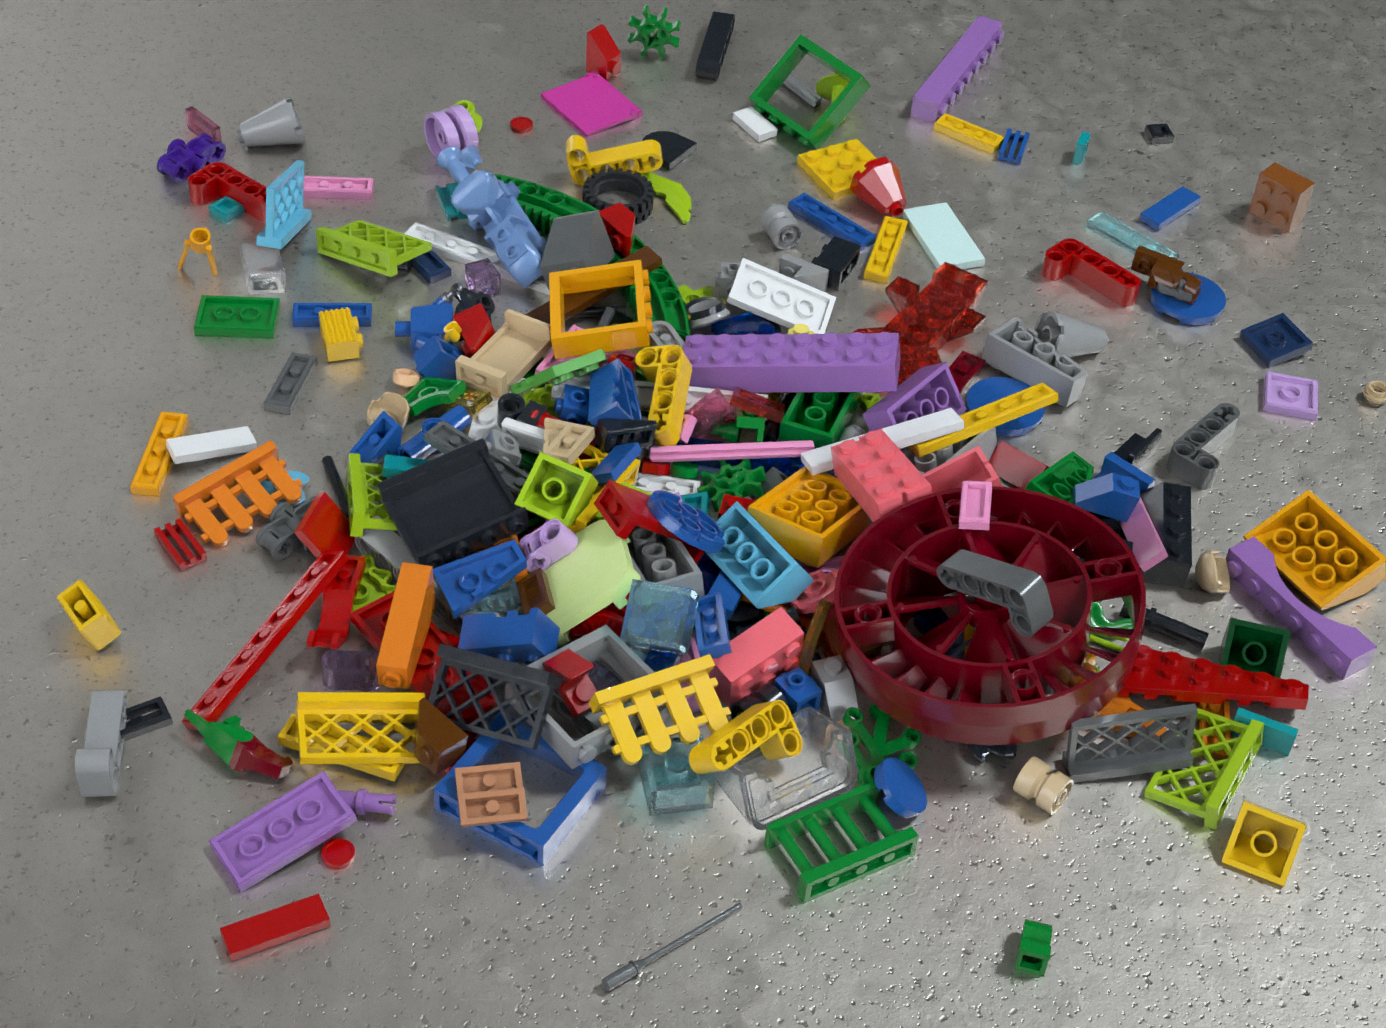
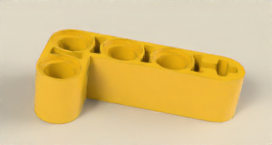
M570 136L565 142L567 164L572 180L577 185H583L586 179L591 177V174H599L600 170L607 172L609 168H613L614 171H617L618 168H623V172L629 169L632 170V174L636 172L646 173L658 170L663 164L661 145L656 140H645L589 152L587 142L582 136Z
M678 345L645 347L636 354L635 362L645 378L650 382H655L648 420H654L658 424L654 440L658 446H675L680 439L692 365L682 348Z
M774 700L751 706L698 743L690 751L689 763L692 770L697 774L727 770L757 747H760L764 757L771 761L798 756L801 753L803 742L786 703L782 700Z

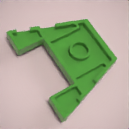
M603 349L552 366L509 387L511 393L521 394L548 382L555 386L575 377L573 373H576L577 377L589 374L599 369L600 365L608 363Z

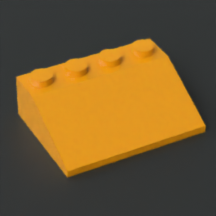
M805 466L749 505L747 510L793 558L816 568L820 567L873 523L838 478L824 472L812 475Z
M1309 489L1243 536L1245 541L1255 537L1272 552L1277 570L1321 611L1364 595L1386 579V557Z

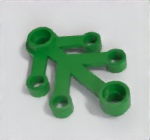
M873 702L869 707V713L875 720L873 737L861 723L863 713L858 708H848L842 717L844 725L852 731L843 732L838 740V745L843 751L847 752L858 767V785H866L875 781V768L883 761V758L905 749H915L921 740L917 730L907 728L899 738L885 743L888 721L892 717ZM859 742L869 753V761L857 747ZM903 752L898 758L903 762L907 761L909 763L907 765L912 770H914L918 763L916 756L911 752Z

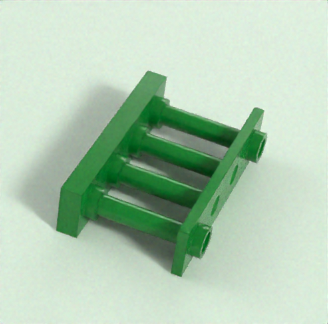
M875 781L866 785H858L852 791L787 818L776 819L766 826L764 840L766 850L782 845L801 872L797 895L803 903H807L915 856L919 835L913 827L902 831H896L876 805L879 791ZM865 810L885 838L874 843H868L849 816ZM837 821L857 850L846 855L840 854L821 827ZM810 833L830 862L818 867L812 866L794 839Z

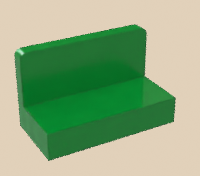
M736 406L734 416L736 427L755 429L754 443L763 442L765 425L763 409Z

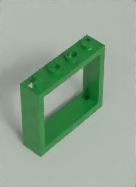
M800 34L749 96V99L755 104L753 108L762 116L767 114L768 119L778 127L781 124L784 126L782 129L791 137H794V135L798 136V141L805 147L811 145L817 150L821 148L871 86L863 75ZM806 54L849 82L810 131H807L767 103Z

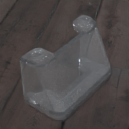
M808 706L792 714L803 742L801 753L798 756L771 761L765 758L762 752H759L735 763L727 770L710 774L745 820L758 830H766V826L776 819L787 818L844 794L854 787L858 779V769L850 729Z

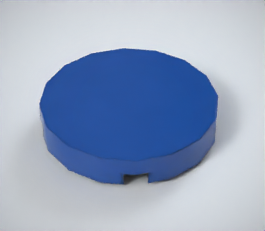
M889 757L876 766L874 772L875 785L878 791L883 789L886 795L883 799L889 808L904 818L915 817L926 809L927 797L922 782L905 762L898 758Z

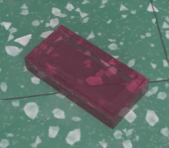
M193 106L185 109L187 127L197 136L205 133L211 136L213 141L222 142L220 126Z

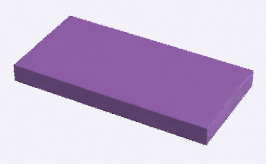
M322 771L208 840V842L242 893L358 820L329 777Z

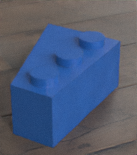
M619 359L590 373L588 421L595 428L599 419L642 420L632 372Z
M530 608V613L527 615H518V611L510 610L507 612V617H496V614L493 612L464 615L458 648L513 663L524 662L526 665H529L557 650L560 628L539 608Z

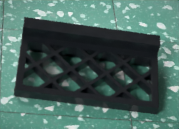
M440 643L436 656L441 657L428 701L437 708L438 702L447 697L452 710L445 714V716L450 720L456 716L457 721H451L460 729L537 750L554 689L560 690L563 677L551 672ZM449 667L457 668L461 680L449 687L445 680ZM483 675L489 687L476 694L470 682ZM492 678L498 679V681L494 683ZM509 682L512 684L516 694L503 702L497 689ZM465 685L470 699L458 706L452 693ZM534 690L543 691L540 704L530 709L525 696ZM492 693L498 706L485 714L479 701ZM519 700L525 714L512 721L506 708ZM474 704L479 718L470 724H466L461 712ZM501 712L507 725L494 732L488 720ZM528 719L532 726L529 741L521 739L516 730L517 726ZM483 723L485 729L480 728L478 726ZM510 731L511 734H512V736L505 735V734Z

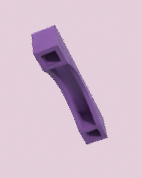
M1255 537L1229 548L1226 556L1229 575L1343 680L1369 666L1377 646L1357 628L1328 619L1298 600L1280 578L1275 566L1274 554Z

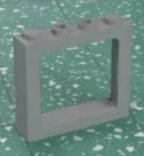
M607 625L527 665L528 667L545 671L542 666L543 662L566 649H570L591 663L596 661L603 662L623 683L655 673ZM509 682L505 684V699L508 700L516 694L512 684ZM534 690L525 696L530 709L539 705L531 696L539 692V690ZM660 692L652 694L653 698L661 696ZM519 700L512 704L521 716L525 714ZM666 705L657 707L662 720L670 716ZM547 713L541 737L571 769L592 761L595 756L608 749H612L616 745L608 724L574 741ZM637 714L628 717L635 735L642 733L644 730Z

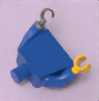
M454 283L448 293L444 292L431 304L411 308V321H395V337H411V349L413 351H418L434 334L453 345V342L459 341V333H461L462 329L456 321H453L452 302L456 289L458 288L459 292L462 291V283Z

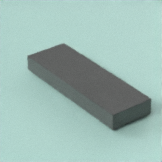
M292 352L264 401V410L291 415L318 365L317 357Z

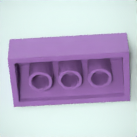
M944 362L921 367L897 386V392H890L862 415L869 430L876 431L952 408L957 414H961L966 410V407L949 367Z

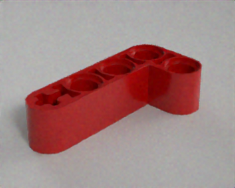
M213 162L188 177L190 200L193 204L206 205L217 198L222 199L225 196H229L244 205L245 213L266 224V186L222 162Z
M1072 238L1064 239L1049 248L1045 253L1041 271L1044 278L1057 281L1070 274L1121 306L1129 307L1136 303L1141 284L1140 278L1082 242Z

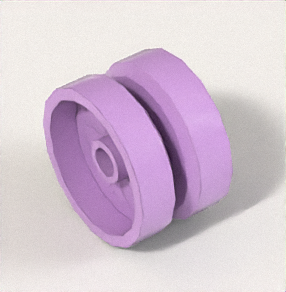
M457 104L446 108L444 111L438 110L425 116L424 133L426 141L436 159L439 153L447 147L455 146L462 150L468 145H474L478 149L479 140L475 123L468 110L462 105Z

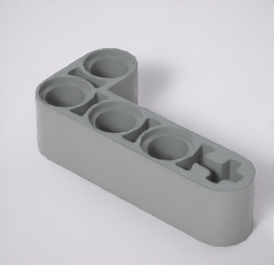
M126 690L92 691L84 749H77L75 753V774L81 797L117 796L124 738L121 739L120 730L125 729L127 720L128 696Z

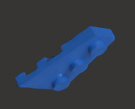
M514 539L434 568L433 579L452 616L456 619L527 568V561Z

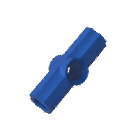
M458 405L439 418L425 420L421 426L422 431L397 448V456L425 459L430 454H441L442 452L424 441V434L442 420L463 431L471 425V416L464 407Z

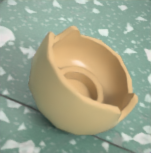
M385 392L380 399H373L366 413L369 426L373 424L382 411H385L403 430L410 411L408 402L403 396L393 392Z
M1217 550L1202 553L1195 566V578L1201 589L1209 594L1229 593L1230 591L1227 562L1225 557L1215 555L1220 553Z

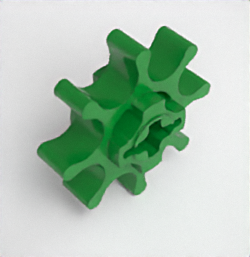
M645 5L642 12L645 17L644 19L639 20L634 16H630L628 25L635 27L638 31L629 33L627 41L628 43L634 41L643 43L641 56H645L648 49L654 48L658 50L659 57L664 58L666 49L663 45L670 44L678 48L680 39L672 36L671 32L679 31L681 22L678 20L674 23H669L665 20L668 13L667 7L663 8L660 15L655 16L650 13L649 6Z
M743 459L736 466L727 464L726 460H719L721 470L715 473H708L706 471L700 473L704 486L698 487L697 491L698 493H708L715 512H719L724 494L742 498L750 495L757 497L764 495L760 483L767 480L764 467L759 466L752 470L749 459Z

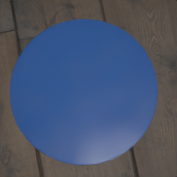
M1194 273L1189 274L1195 275L1203 281L1202 286L1199 287L1201 289L1200 294L1194 305L1176 300L1153 288L1151 289L1150 300L1155 309L1162 315L1166 313L1171 317L1179 319V323L1204 325L1214 322L1224 311L1226 305V296L1223 290L1210 279Z
M991 377L980 380L971 386L967 393L965 401L966 413L1031 386L1022 381L1007 377ZM1045 407L996 426V435L1021 436L1028 434L1029 430L1042 423Z
M657 490L651 494L647 500V507L651 514L666 529L698 549L710 553L721 551L725 545V540L722 539L725 534L709 515L700 508L695 510L689 504L679 502L680 496L671 492Z

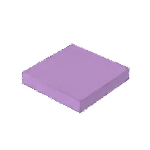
M1266 371L1264 377L1263 411L1316 420L1318 415V381Z

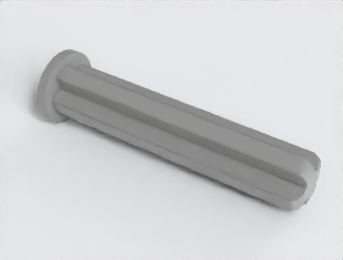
M792 73L783 82L784 85L813 108L822 104V97Z

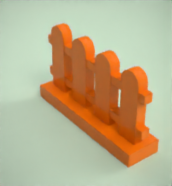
M269 440L172 497L178 515L182 519L185 518L188 523L194 521L204 533L200 535L204 544L211 542L214 547L222 548L229 542L227 531L235 527L241 533L250 532L254 526L252 517L260 513L264 518L270 519L272 510L277 506V502L283 498L289 504H298L302 500L300 488L303 487V483L299 478L294 481L286 472V462L283 458L279 460L277 446L272 440ZM267 478L277 489L271 495L260 484V482ZM241 493H244L253 504L247 509L236 498ZM217 507L228 518V520L221 524L211 512Z

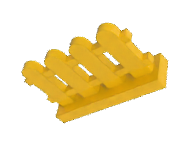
M710 654L594 693L589 701V705L593 714L603 711L604 715L600 716L599 720L602 726L608 724L616 743L612 747L614 756L620 754L626 764L634 765L642 757V746L649 744L654 753L662 755L670 749V737L678 734L683 743L691 745L700 736L699 726L707 724L709 731L714 733L728 723L727 717L731 714L729 707L722 708L714 687L718 686L716 677L710 679L708 675L715 666ZM689 682L690 686L681 688V684ZM658 692L661 693V696L655 698L652 697V694ZM695 696L702 716L694 718L686 697ZM632 702V706L624 708L623 704ZM666 705L674 723L673 726L665 727L657 707ZM637 714L645 733L644 736L638 738L628 718Z

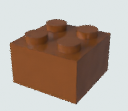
M1275 162L1259 174L1248 212L1286 232H1290L1303 222L1315 182Z

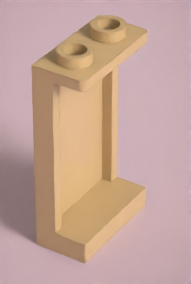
M507 309L504 312V325L471 358L460 355L455 361L456 380H463L467 386L498 398L507 394L510 391L509 386L518 383L552 347L550 324Z

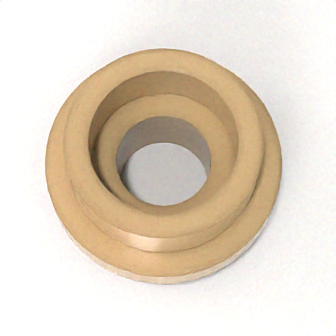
M1371 381L1363 390L1364 397L1373 404L1386 403V384L1381 381Z

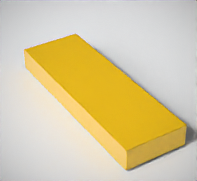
M946 113L934 123L933 127L934 131L991 154H994L1002 146L1005 138Z

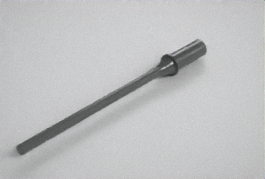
M740 902L644 959L630 960L627 965L604 977L601 980L603 987L610 991L630 978L639 976L640 971L647 964L743 908Z

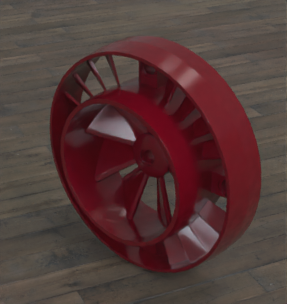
M992 486L989 530L959 529L962 488L929 494L898 506L873 522L857 537L845 554L836 576L834 600L839 641L848 669L858 687L877 707L904 725L930 736L966 744L1010 745L1031 742L1067 731L1071 728V723L1082 718L1094 716L1113 700L1130 676L1141 644L1145 624L1146 588L1144 578L1136 558L1122 538L1095 515L1079 506L1040 492ZM963 549L1034 571L1042 577L1046 584L1054 616L1052 620L1034 635L1024 637L1013 627L1007 607L959 591L958 596H944L957 591L946 587L940 581L936 569L958 550ZM1122 598L1131 618L1132 629L1091 627V608L1093 602ZM958 604L959 614L918 639H915L905 629L909 620L918 610ZM968 624L976 627L964 660L944 655ZM1090 631L1129 639L1119 654L1089 646ZM889 641L890 652L869 660L858 647ZM1087 652L1111 662L1097 674L1084 668ZM1080 678H1083L1084 680H1086V681H1084V682L1078 684Z

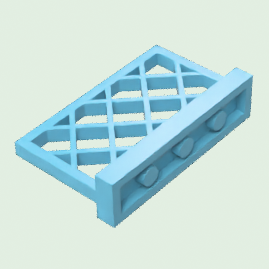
M297 160L266 188V227L257 235L256 246L282 249L311 220L312 210L303 208L305 161Z

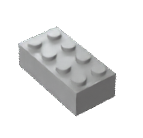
M635 525L628 536L631 542L627 545L633 567L640 575V584H634L632 589L636 593L638 602L644 612L704 596L702 572L683 543Z

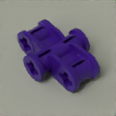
M205 133L190 140L187 144L181 139H174L169 144L167 153L159 158L157 170L163 175L171 176L174 182L181 183L203 167L213 162L221 161L225 156L226 146L222 142L213 141L211 136Z

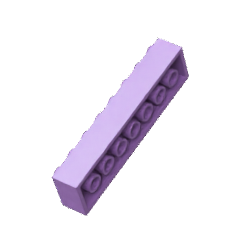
M899 333L696 334L686 337L683 349L692 365L689 384L692 387L748 393L897 392L901 360Z

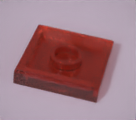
M739 387L734 388L729 403L731 406L780 424L785 413V404Z

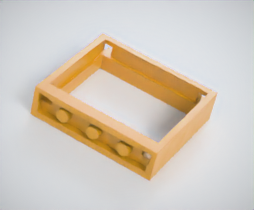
M641 260L549 273L550 328L555 359L583 356L603 349L604 352L650 346L649 333H654L652 319H648L653 318L651 303L647 302L651 301L648 269L643 270ZM635 284L638 322L565 332L564 294Z

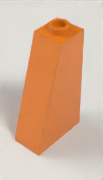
M402 562L376 664L378 685L408 690L410 688L436 608L433 566Z

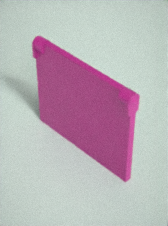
M596 71L541 93L543 100L586 137L628 120L638 119L643 114L640 108Z

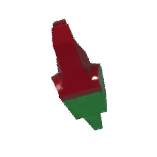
M190 709L185 711L184 716L204 736L203 742L234 771L245 772L246 770H254L277 780L288 775V772H290L292 760L288 756L284 758L267 748L251 732L246 731L240 725L242 719L237 715L224 719L222 723L211 721L209 723Z

